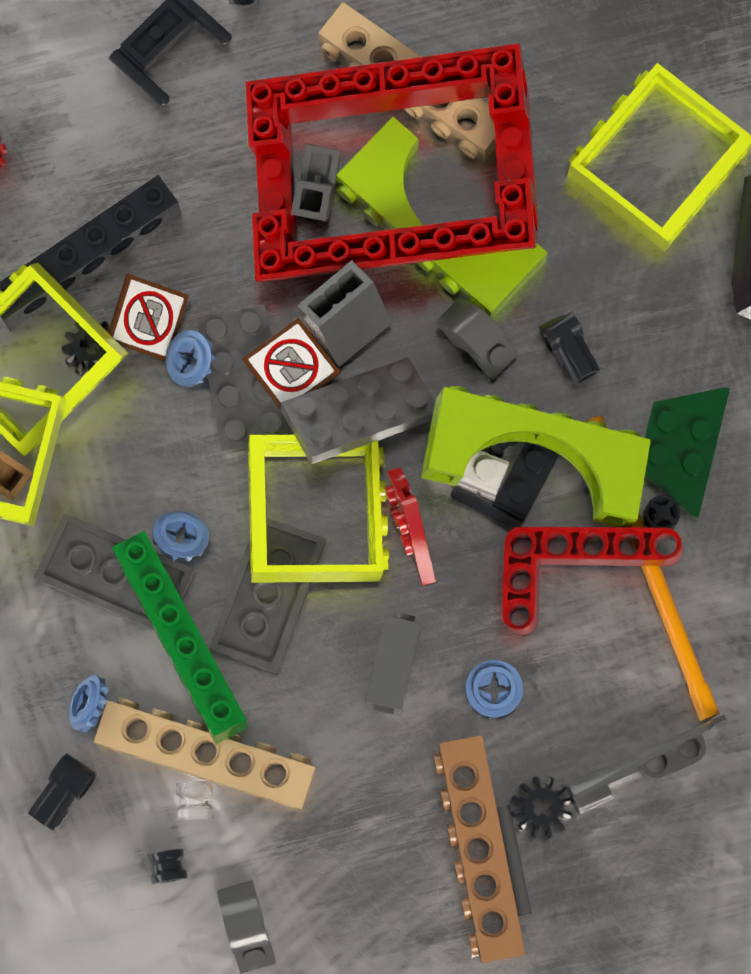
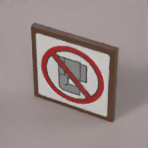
M126 273L108 333L124 348L166 361L167 349L173 338L177 335L189 295Z
M299 318L242 358L243 362L279 409H281V402L322 388L341 374L340 370Z

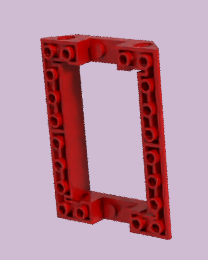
M520 43L245 82L248 144L256 156L259 212L252 213L256 282L337 273L351 260L362 270L536 248L539 222L529 91ZM488 97L489 115L494 123L498 171V182H494L495 200L500 210L501 223L497 216L297 241L296 215H291L295 195L291 124Z

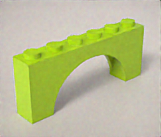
M392 117L336 174L337 186L339 187L337 189L338 193L348 203L352 204L355 201L364 209L363 215L374 226L377 227L380 224L386 230L424 225L413 212L404 189L406 169L418 151L419 139L395 117ZM536 243V248L419 262L417 264L426 272L432 270L441 278L439 280L440 284L452 295L458 293L462 298L479 307L493 319L546 263L548 252Z
M460 386L444 387L437 396L421 473L422 479L455 487L464 477L470 459L481 450L504 442H528L553 450L568 460L578 470L585 480L592 497L593 521L615 527H630L638 520L651 439L640 437L638 432L632 430L616 431L608 429L605 424L597 421H587L584 423L573 420L566 413L554 412L549 414L538 411L536 406L531 404L514 405L504 402L499 396L471 394L468 389Z

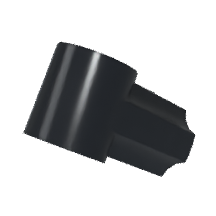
M568 311L538 327L543 342L550 353L556 354L573 386L581 384L599 373L600 368L583 339V330L572 311Z
M66 753L55 765L48 778L50 782L28 814L55 832L75 801H79L89 790L97 773Z

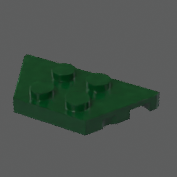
M724 387L655 401L651 408L644 438L651 439L644 479L658 487L659 492L663 495L675 499L679 506L687 512V515L694 520L699 518L730 388Z

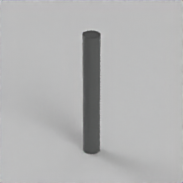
M510 805L497 807L518 917L530 915L532 912Z

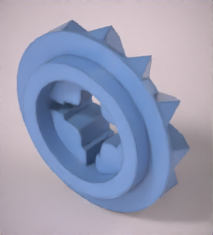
M186 330L176 335L169 344L166 353V367L170 377L177 384L193 387L195 384L204 383V377L207 374L213 373L210 365L211 361L216 359L211 354V348L214 344L206 339V334L194 330ZM185 352L194 353L193 357L196 359V365L190 364L191 361L184 354Z
M168 512L156 520L152 530L153 544L159 547L160 555L165 553L171 555L173 562L178 558H185L189 562L194 556L201 557L209 542V532L204 522L188 512ZM181 529H184V540L178 544L176 536L180 533Z
M487 660L478 664L470 672L466 681L465 691L469 704L479 714L497 718L510 714L519 705L523 695V682L518 671L509 663L501 660ZM493 674H496L499 686L510 688V690H505L498 694L496 704H493V699H491L489 692L478 690V688L490 685Z
M90 675L76 688L69 706L70 724L74 730L88 732L92 726L97 724L98 717L103 714V707L107 703L105 697L108 693V687L104 678Z

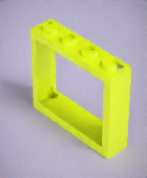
M656 63L650 72L645 70L642 75L639 74L633 83L635 89L628 97L623 94L616 101L611 109L614 114L608 121L605 122L602 119L597 123L589 135L592 137L590 142L585 147L579 145L575 149L574 154L568 160L571 163L568 176L665 252L751 150V135L660 64ZM655 89L730 146L663 227L656 224L587 169Z
M39 263L31 264L28 267L23 264L9 277L13 283L4 292L0 290V317L36 281L106 351L105 355L62 397L66 401L62 417L63 421L129 353ZM0 406V433L25 457L41 444L49 412L27 433Z
M2 377L0 397L50 409L25 507L0 501V519L34 527L66 401L57 395L58 390L50 389L43 385H38L37 390L24 388L23 381Z
M249 435L248 479L251 583L380 582L384 570H389V549L383 548L382 536H387L388 517L387 514H381V502H386V492L384 489L386 487V480H380L379 468L385 467L384 447H378V441L334 456H364L369 565H267L264 457H306L295 435Z

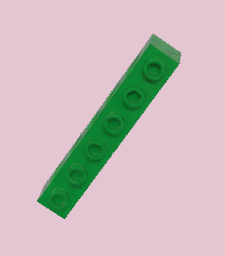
M145 530L113 546L112 549L119 566L215 745L247 729V719Z

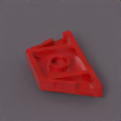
M401 467L387 471L390 486L384 489L391 507L390 513L396 529L399 528L401 533L400 539L406 556L412 555L422 586L434 583L436 580L415 495H411L410 485Z

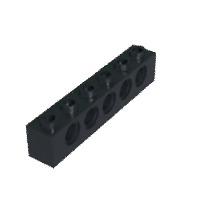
M157 175L25 265L28 267L31 264L39 263L69 292L182 215L179 203L161 177ZM11 275L0 281V290L2 292L13 283L9 279ZM34 281L0 318L9 331H11L55 300Z

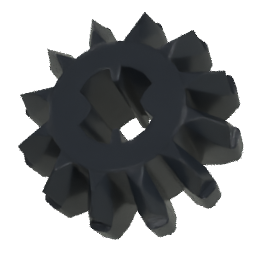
M76 322L74 326L77 333L66 332L65 338L70 343L62 346V352L69 355L65 360L67 366H76V374L82 376L87 369L89 371L105 355L106 351ZM101 322L100 325L108 332V322ZM96 343L99 350L94 348L96 352L94 354H88L86 348L90 349L89 344Z
M537 776L533 777V791L525 783L520 784L519 789L526 798L514 795L511 800L515 804L523 805V808L513 810L511 815L512 817L524 815L526 819L519 823L518 829L523 830L529 823L532 824L533 827L530 832V837L532 838L537 837L539 827H543L546 839L551 838L552 830L550 824L557 831L562 832L565 827L558 817L565 820L572 818V813L561 810V807L571 805L573 800L572 798L560 800L558 796L566 790V787L561 785L555 792L552 791L551 787L554 783L552 777L547 778L544 788H541L540 779ZM535 799L543 802L545 799L551 804L547 808V810L551 811L549 816H546L544 813L537 816L534 813L533 809H535L536 805L532 803Z

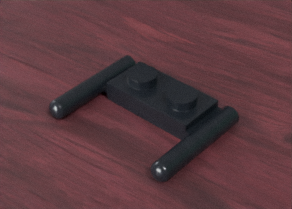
M165 0L120 44L121 47L111 53L109 60L158 105L165 106L169 103V95L152 81L144 71L146 72L193 26L195 21L223 45L230 43L232 35L194 0Z
M526 442L493 504L459 486L452 490L451 498L510 530L522 527L560 455L546 447Z

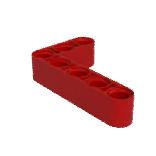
M516 527L508 532L504 542L503 620L511 631L519 635L529 634L537 627L539 620L540 565L670 566L679 562L683 556L684 549L681 537L670 528ZM520 538L531 540V548L526 553L519 554L514 552V544ZM557 538L565 539L568 544L564 552L553 554L549 551V546L553 540ZM597 538L603 541L604 545L599 553L588 554L585 552V545L589 540ZM627 539H636L639 541L640 547L636 553L627 555L621 552L622 543ZM664 539L673 540L677 544L674 552L669 555H662L656 550L659 542ZM520 573L529 574L531 580L526 588L515 589L513 587V579L516 575ZM524 608L529 610L530 615L526 623L523 625L512 623V614L517 609Z

